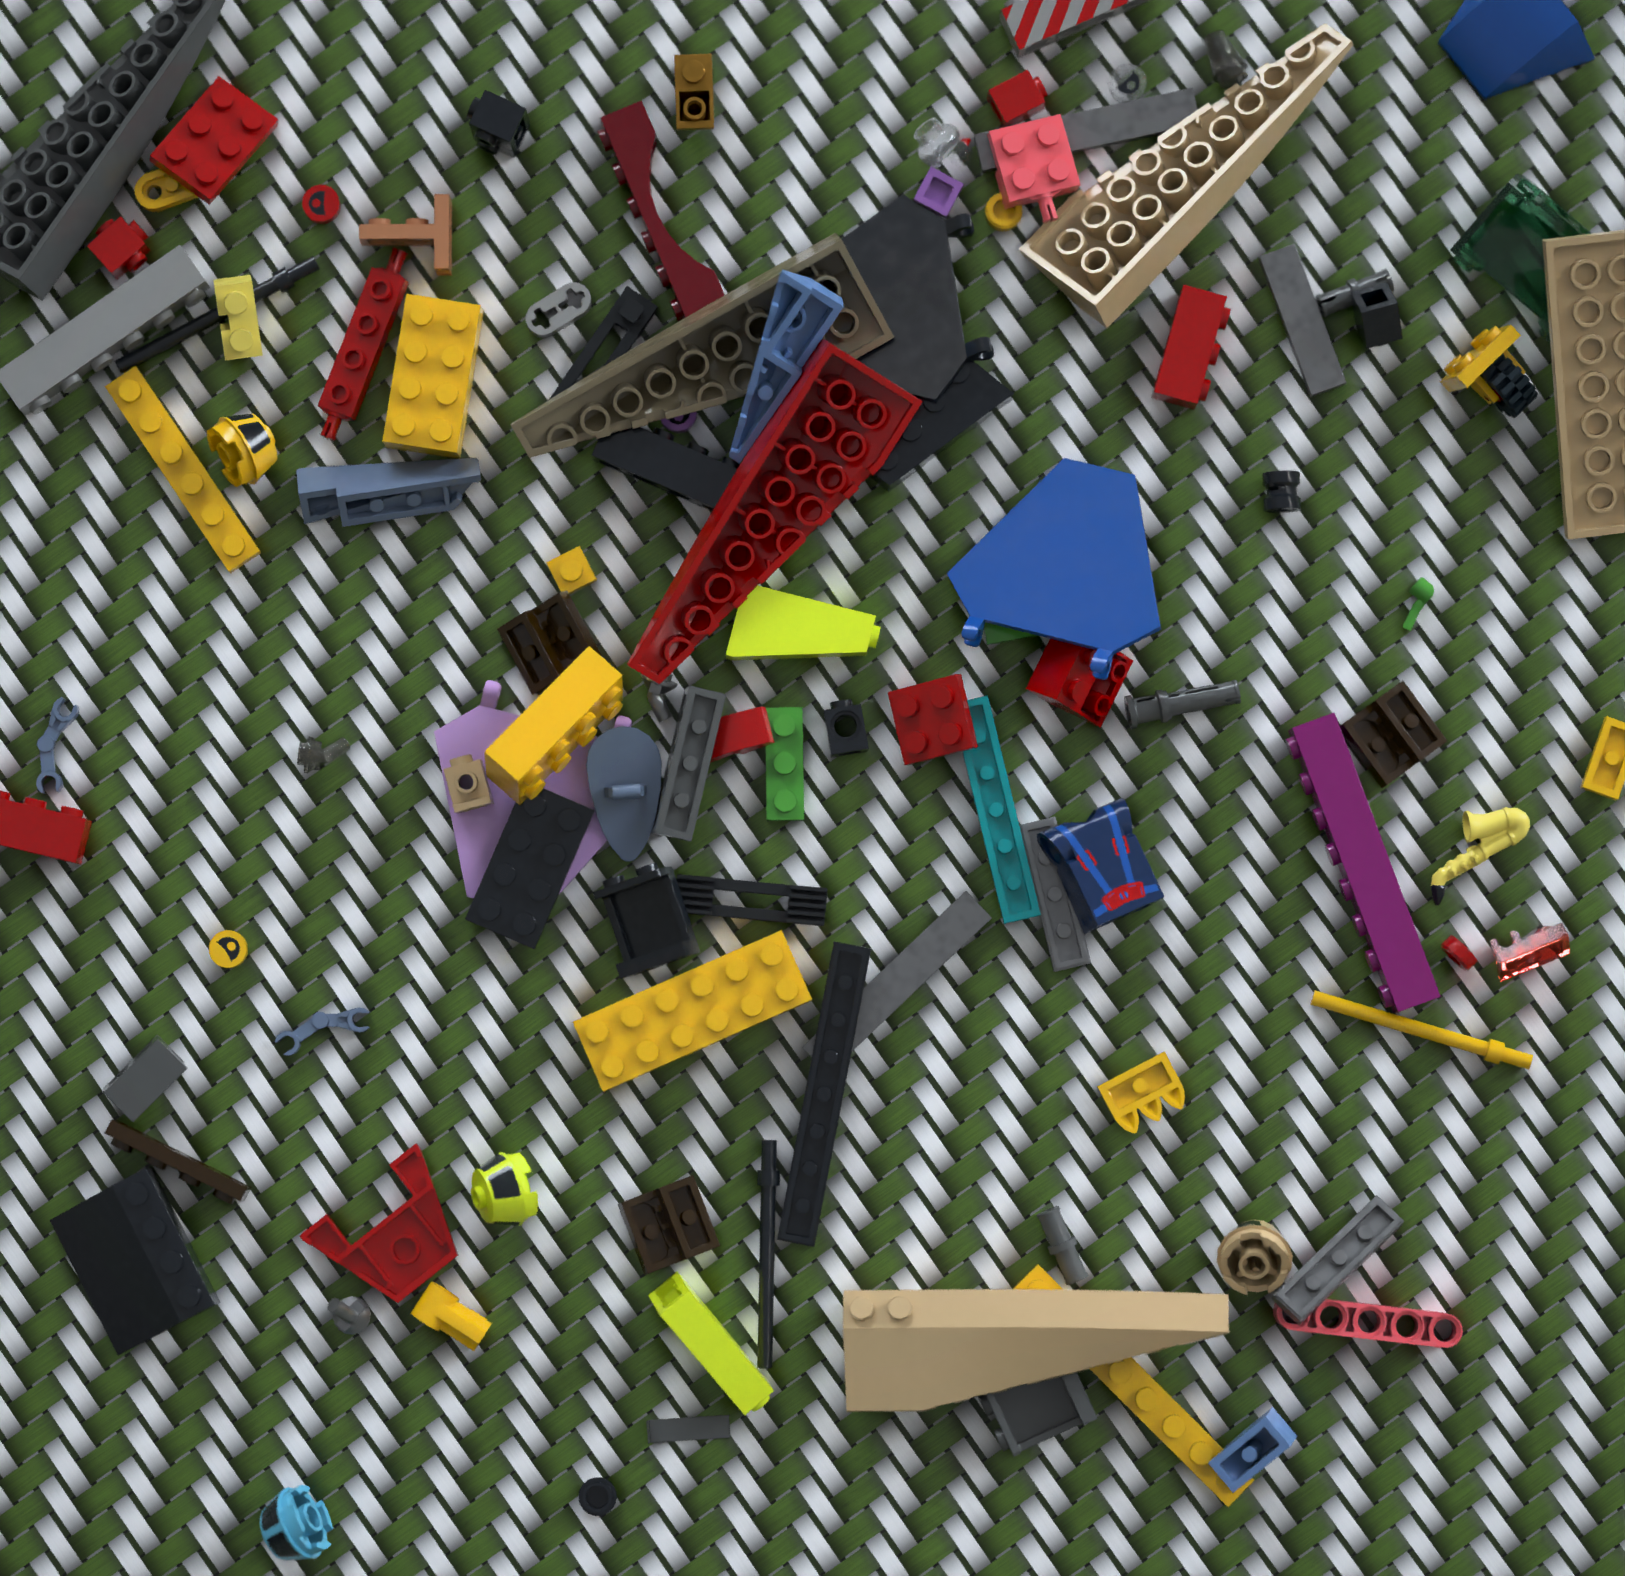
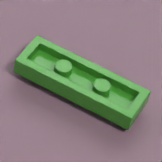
M768 707L766 710L774 743L765 746L767 821H804L803 708Z

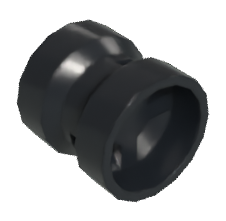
M1286 470L1262 474L1263 486L1267 489V497L1263 500L1264 512L1287 513L1301 510V498L1297 495V486L1300 484V472Z

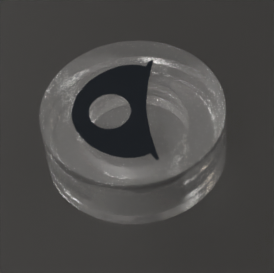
M1120 65L1110 76L1109 91L1113 98L1121 103L1140 99L1146 89V76L1136 65Z

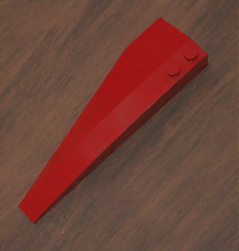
M822 338L802 367V374L753 443L720 497L656 609L627 665L654 682L661 684L694 651V647L707 635L710 636L720 626L719 623L734 608L737 609L748 598L747 595L759 584L762 585L806 541V538L819 525L822 526L832 516L831 513L845 499H849L871 474L874 475L883 466L923 401Z

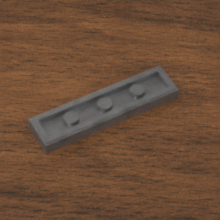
M1295 244L1259 256L1260 265L1309 396L1313 397L1345 385L1347 382Z
M1051 817L1019 826L1040 908V918L1053 971L1057 972L1090 964L1091 960L1083 929L1058 875L1057 867L1048 859L1037 841L1036 836L1038 833L1057 825L1056 817Z
M1376 1195L1272 1296V1300L1300 1325L1403 1225L1404 1220Z

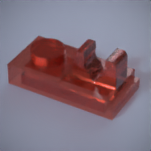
M1563 923L1552 927H1542L1525 940L1521 939L1517 931H1511L1510 940L1512 945L1508 947L1500 946L1496 938L1490 941L1491 951L1496 959L1497 973L1501 982L1570 954L1569 935Z

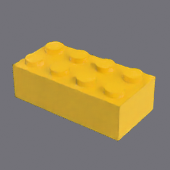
M406 294L382 440L386 448L456 459L461 458L484 314L481 305Z
M588 646L484 751L486 776L518 805H521L527 797L530 800L534 799L546 784L544 780L553 771L555 773L562 771L571 760L570 754L579 745L584 747L594 738L597 733L595 728L604 719L610 721L619 713L623 706L621 703L623 701V675Z

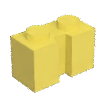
M251 275L213 280L218 315H228L229 323L220 324L225 361L263 356Z

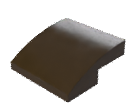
M567 590L557 593L534 609L523 612L497 629L532 695L548 688L588 646L602 657Z
M1404 681L1397 684L1340 726L1343 736L1381 788L1391 783L1447 742V739Z
M693 1175L618 1204L644 1275L720 1246Z

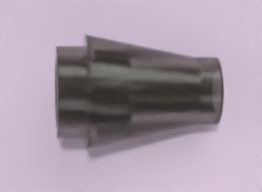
M1223 30L1214 31L1203 39L1207 48L1213 81L1219 83L1222 89L1230 88L1236 83L1240 84L1248 77L1246 72L1247 63L1228 40Z

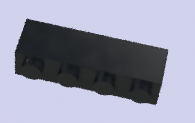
M638 427L611 433L610 436L598 439L592 453V459L597 463L710 511H713L740 466L738 462L727 457H723L722 461L709 457V450L695 443L689 442L687 447L673 441L675 438L673 434L656 427L653 432Z

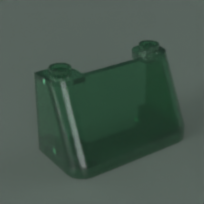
M1516 174L1450 251L1455 254L1453 259L1462 269L1467 272H1471L1473 269L1478 272L1484 270L1539 317L1538 323L1541 327L1539 333L1550 343L1542 240L1592 233L1532 181L1521 174Z

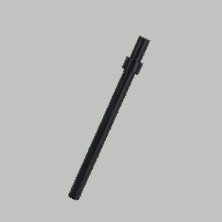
M312 256L289 269L283 267L273 272L272 278L253 287L255 303L278 291L284 293L295 287V282L318 271L320 268L315 258ZM217 307L115 360V364L120 373L123 374L133 367L227 319L228 315L219 316Z
M762 1140L761 1170H757V1185L761 1186L757 1368L772 1369L775 1208L776 1186H780V1170H776L777 1140Z

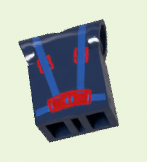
M1123 798L1094 809L1086 822H1063L1038 833L1036 836L1042 851L1057 867L1058 875L1084 934L1149 907L1165 897L1136 835L1132 833L1129 808Z

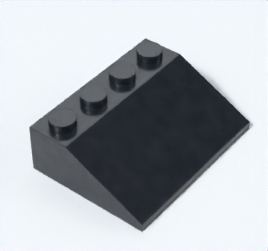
M145 1168L50 1220L117 1355H121L221 1303L153 1168Z

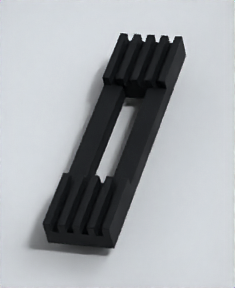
M626 286L550 399L576 383L615 325H618L627 332L605 365L628 352L657 312L658 306Z
M677 874V883L688 914L824 926L828 888ZM714 890L789 897L788 911L713 904Z

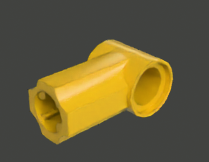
M431 1281L411 1311V1314L436 1331L442 1330L472 1351H475L492 1323L460 1303V1299L453 1293Z

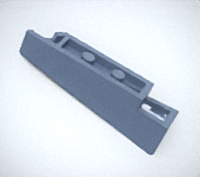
M477 458L299 468L296 471L304 524L340 514L342 527L451 511L462 502V494L473 482L479 483L481 481L479 460Z

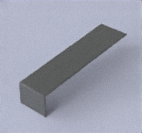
M729 1415L646 1421L648 1444L730 1438Z

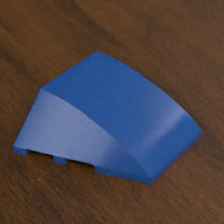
M1465 0L1437 42L1484 100L1595 59L1578 20L1561 0Z

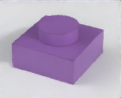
M930 167L913 201L946 219L964 184Z

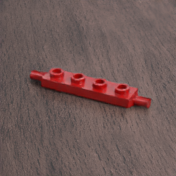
M392 249L393 251L386 268L371 267L317 405L328 415L320 433V436L335 441L342 421L356 420L409 284L400 275L408 255L402 250Z

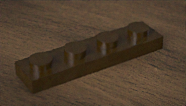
M111 1120L105 1131V1134L113 1137L110 1143L113 1146L130 1154L133 1148L147 1154L144 1160L147 1163L162 1170H165L167 1165L181 1171L178 1177L181 1180L196 1187H199L201 1182L215 1188L212 1193L213 1196L229 1204H233L235 1199L245 1201L252 1188L119 1120Z

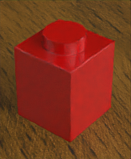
M1027 69L989 89L987 100L1002 128L1016 125L1043 111L1045 106L1044 98L1048 95L1038 76L1032 78Z

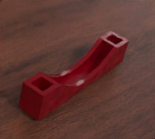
M641 100L600 117L603 129L598 130L597 133L605 152L612 149L617 163L611 165L619 185L627 184L632 197L626 199L634 220L641 217L646 231L640 233L648 253L656 252L661 265L656 266L655 269L663 288L670 285L675 299L670 301V305L679 322L725 294L715 271L697 262L682 250L669 235L657 214L650 183L652 159L657 145V137Z

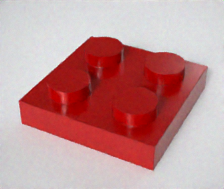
M954 674L888 692L904 765H912L978 748L961 674Z

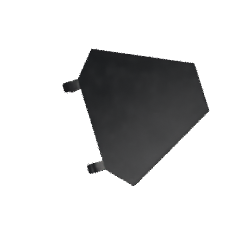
M902 195L842 238L846 249L894 335L893 339L856 360L915 397L937 402L968 360L984 361L994 357V349L988 337L976 338L965 344L949 237L964 238L972 236L974 234V225L970 215L967 213L956 215L945 221L907 196Z

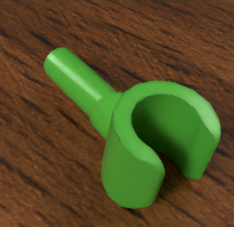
M1422 577L1409 590V593L1417 598L1402 626L1411 631L1421 609H1423L1424 605L1434 594L1433 585Z

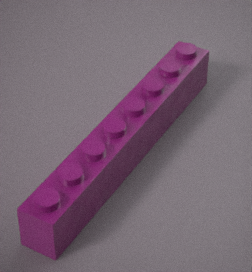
M1335 712L1288 730L1290 738L1285 739L1291 758L1293 760L1299 759L1303 773L1299 774L1302 789L1305 795L1312 794L1316 808L1312 809L1314 821L1318 830L1325 829L1330 843L1325 845L1326 853L1331 865H1338L1343 879L1338 880L1339 888L1346 902L1352 901L1356 912L1355 915L1351 916L1357 935L1359 937L1365 936L1369 950L1365 951V957L1371 972L1378 971L1383 985L1378 987V992L1384 1007H1391L1393 1013H1397L1441 997Z

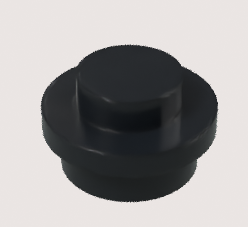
M601 1477L587 1480L579 1491V1503L582 1509L593 1516L607 1514L613 1509L617 1500L614 1485L609 1480Z

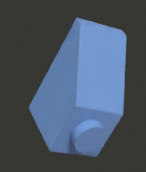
M1272 1407L1210 1460L1209 1465L1229 1489L1235 1492L1293 1444L1297 1435Z

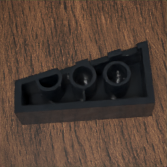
M968 360L937 402L918 398L923 401L883 466L874 475L871 474L869 477L888 492L926 465L928 461L943 450L945 451L963 435L1012 401L1014 393L976 362Z

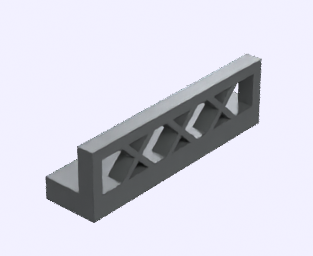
M690 685L684 689L660 790L657 812L651 832L652 835L667 836L688 842L692 841L726 694Z

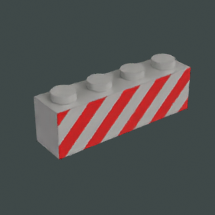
M1008 0L1004 3L1005 8L1001 9L999 19L1018 59L1151 0Z

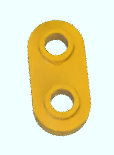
M161 169L142 175L135 185L137 201L144 209L151 212H159L198 198ZM160 188L162 190L161 196L158 199L149 198L151 189Z

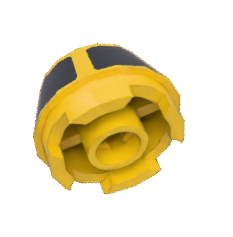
M255 414L220 417L218 423L207 430L211 452L217 450L222 463L226 467L221 471L235 487L242 484L255 485L277 461L274 435L270 428L264 425Z

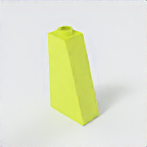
M757 586L747 595L748 598L737 609L726 651V659L734 661L866 656L868 647L876 649L881 627L874 625L876 615Z
M678 1271L648 1295L659 1315L744 1415L751 1410H759L769 1401V1395L774 1390L768 1380Z

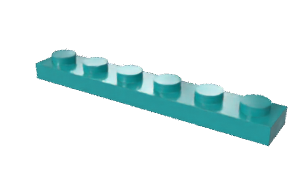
M988 695L967 700L978 748L962 751L1003 924L1041 916Z

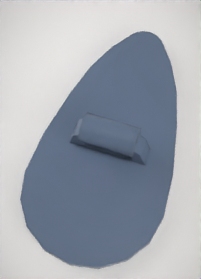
M619 726L607 729L594 740L588 750L586 769L596 815L606 839L621 859L633 861L645 847L653 829L661 788L662 761L659 749L649 735L637 728Z

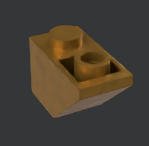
M712 54L674 55L677 130L714 129Z

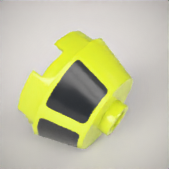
M499 1152L472 1173L471 1198L475 1208L486 1223L521 1226L529 1217L537 1215V1191L530 1192V1185L525 1173L531 1172V1169L520 1153L511 1155Z

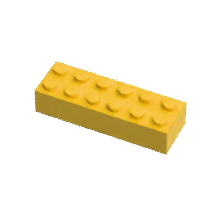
M782 930L577 1019L573 1021V1024L601 1089L605 1092L812 1001V998Z

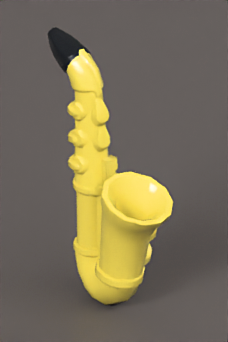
M1507 807L1486 814H1474L1470 811H1464L1463 833L1467 843H1470L1475 839H1479L1480 843L1477 846H1469L1466 848L1467 852L1465 854L1460 853L1454 860H1448L1443 868H1439L1432 875L1431 891L1435 905H1440L1445 894V883L1483 863L1497 852L1511 845H1516L1527 836L1530 828V819L1526 812L1518 808Z

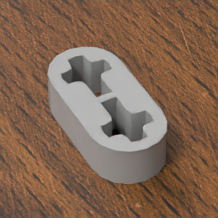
M571 282L533 304L526 313V324L529 331L536 337L548 338L585 316L591 308L592 299L589 290L580 283ZM573 292L576 296L580 294L585 296L581 299V308L576 310L571 305L564 310L560 309L561 306L569 301L568 293ZM554 310L557 311V314L549 319V328L544 329L542 325L536 327L533 325L537 321L535 315L537 312L541 311L544 315H548Z

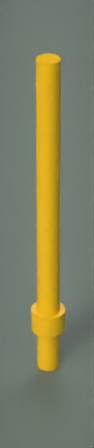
M1314 990L1310 1005L1484 1056V1060L1499 1065L1501 1061L1528 1070L1532 1063L1533 1055L1507 1048L1504 1042L1489 1039L1487 1042Z

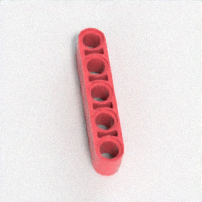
M1326 1299L1311 1315L1298 1325L1296 1322L1287 1323L1282 1315L1283 1310L1276 1303L1273 1308V1316L1280 1326L1294 1331L1440 1348H1450L1456 1345L1461 1340L1463 1334L1462 1325L1455 1316L1438 1311ZM1328 1306H1334L1339 1312V1320L1332 1327H1325L1320 1321L1321 1312ZM1371 1310L1377 1318L1376 1326L1371 1331L1363 1332L1358 1325L1359 1316L1363 1312ZM1403 1315L1411 1316L1414 1321V1329L1407 1336H1401L1396 1330L1397 1320ZM1447 1319L1452 1326V1333L1449 1338L1439 1341L1434 1334V1327L1438 1321Z

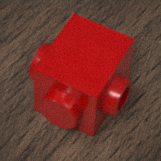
M121 216L115 221L110 219L102 224L96 231L97 237L87 245L90 251L116 280L128 270L130 273L138 270L147 260L145 255L150 252V249L144 243L148 235L134 220L127 224Z

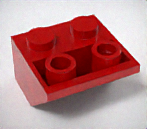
M1049 639L1026 689L1044 701L1101 728L1133 660L1123 653L1117 652L1113 655L1108 678L1102 680L1093 677V671L1090 669L1092 658L1097 650Z

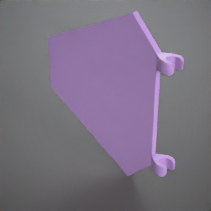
M487 680L479 706L434 731L466 895L470 898H474L515 805V801L487 777L494 804L459 814L454 813L443 769L451 767V759L471 754L473 761L482 760L486 772L484 751L519 717V715L495 709L502 686L492 680ZM618 716L614 728L619 726L631 727L632 720L625 716ZM594 736L586 746L582 747L579 745L570 754L571 760L566 767L559 773L553 771L544 780L546 783L544 789L595 810L589 789L586 763L588 750L597 736ZM470 775L461 777L460 786L462 789L467 790L473 786V779ZM596 811L560 893L608 841L602 831Z

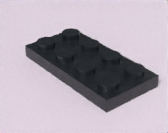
M544 788L532 800L527 797L521 805L515 802L465 920L532 949H536L595 810Z

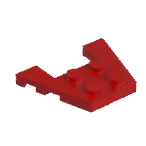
M417 1143L389 1164L413 1197L354 1244H351L328 1214L300 1235L304 1242L312 1245L397 1303L406 1298L459 1255L422 1150Z

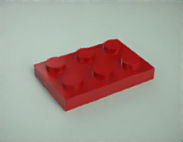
M218 76L150 154V162L210 205L275 130L279 119Z

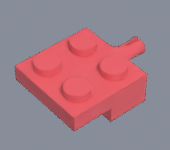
M1061 114L989 131L987 137L997 168L995 177L1002 195L1004 208L1009 209L1018 205L1038 202L1043 223L1057 220L1058 216L1052 198L1074 193L1081 185Z

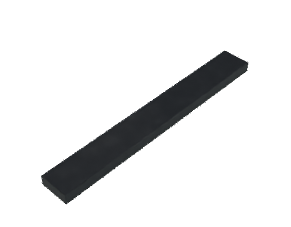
M836 941L833 943L777 1240L815 1246L871 948Z

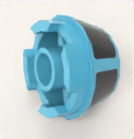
M300 1485L295 1488L287 1487L283 1489L261 1512L260 1529L262 1536L270 1551L281 1560L315 1559L321 1554V1551L331 1546V1543L327 1541V1532L333 1530L330 1514L322 1500L315 1503L308 1494L309 1486Z

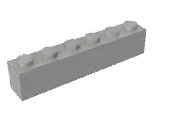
M178 245L0 369V383L22 413L25 415L30 412L33 415L38 414L51 405L52 401L50 399L61 391L68 393L78 387L83 382L81 377L93 369L95 372H98L107 367L114 360L112 356L123 348L126 351L140 344L144 340L143 334L154 326L156 329H160L169 324L175 318L173 313L185 305L190 308L198 304L206 297L205 291L210 287L181 245Z

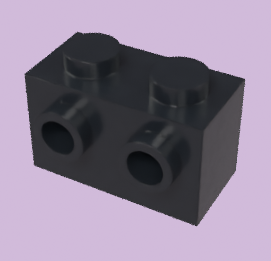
M485 90L481 99L474 98L467 113V118L471 119L469 126L474 140L478 141L477 146L480 149L493 155H497L498 151L515 158L530 127L526 108Z

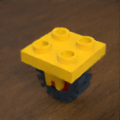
M1511 324L1501 328L1494 326L1490 330L1484 329L1471 341L1470 344L1473 349L1463 356L1459 354L1444 368L1447 375L1440 381L1449 392L1471 386L1489 405L1491 403L1493 405L1496 404L1501 412L1504 411L1507 416H1512L1513 418H1516L1538 397L1535 386L1524 375L1526 371L1507 350L1521 336Z

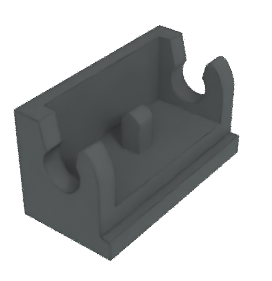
M156 1035L103 1088V1094L134 1122L187 1069V1066L163 1039Z

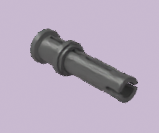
M1237 680L1171 693L1159 689L1153 695L1132 698L1131 695L1124 696V706L1130 729H1136L1138 724L1157 720H1160L1161 723H1167L1168 720L1172 719V716L1225 705L1240 704L1241 696Z

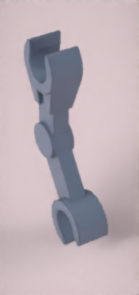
M63 697L57 699L53 704L49 726L43 736L37 741V747L40 750L42 773L36 780V786L42 794H45L43 784L47 777H54L56 780V792L60 793L63 788V780L56 773L55 743L61 732L79 715V706L74 705L69 716H61L60 707L66 700Z
M359 1007L335 1014L316 1012L310 1020L293 1032L283 1031L279 1033L275 1043H279L286 1036L292 1037L295 1041L294 1047L283 1054L285 1056H292L300 1050L302 1041L325 1027H341L355 1032H366L370 1029L369 1026L357 1027L353 1020L356 1014H370V1011Z

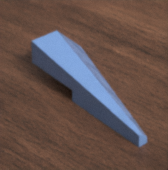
M783 269L779 274L729 452V457L739 464L802 374V367L844 308L843 298L809 277Z

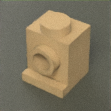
M471 754L451 759V767L443 770L453 803L454 813L459 814L494 804L482 760L473 761ZM464 775H470L473 779V786L467 790L462 789L460 786V779Z

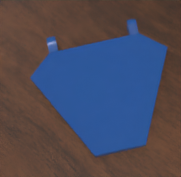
M1062 459L947 573L969 614V618L964 624L961 633L962 638L965 639L964 643L968 646L978 647L980 645L986 622L1097 650L1092 658L1090 669L1093 671V677L1105 680L1108 678L1114 654L1161 630L1137 481L1134 474L1072 459Z

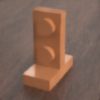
M434 194V224H428V220L424 218L406 219V224H391L390 219L372 218L368 220V224H359V240L362 246H434V269L436 274L452 275V200L450 195Z

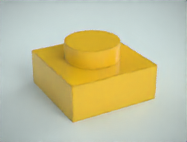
M580 546L546 562L560 591L567 590L569 595L597 581Z

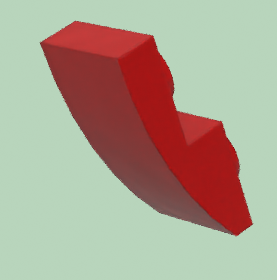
M761 706L721 717L710 763L735 753L746 754L774 743L766 707Z

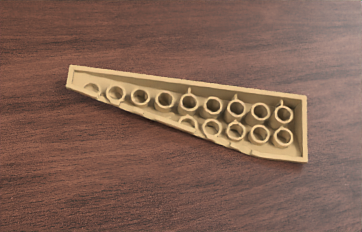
M1324 23L1286 49L1284 57L1272 64L1267 62L1255 70L1256 76L1241 86L1236 83L1224 91L1225 97L1212 106L1209 103L1205 104L1158 136L1156 144L1147 150L1142 151L1139 149L1128 157L1129 162L1115 172L1111 173L1108 170L1096 178L1098 183L1083 193L1080 189L1071 195L1056 210L1058 219L1053 222L1044 223L1019 248L1020 253L1081 310L1108 328L1211 221L1256 170L1353 46L1352 41Z
M1039 1289L843 1290L846 1411L924 1412L936 1409L938 1406L967 1401L973 1397L1006 1391L1008 1388L1024 1384L1030 1385L1081 1372L1098 1365L1112 1364L1123 1361L1126 1358L1159 1352L1161 1349L1229 1334V1295L1150 1291Z

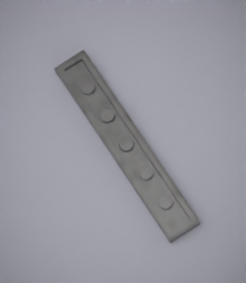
M1193 88L1062 115L1061 117L1073 154L1161 135L1198 109ZM988 132L974 134L982 173L997 170L987 137Z
M967 891L864 987L852 1051L992 918ZM816 1034L802 1047L811 1057Z

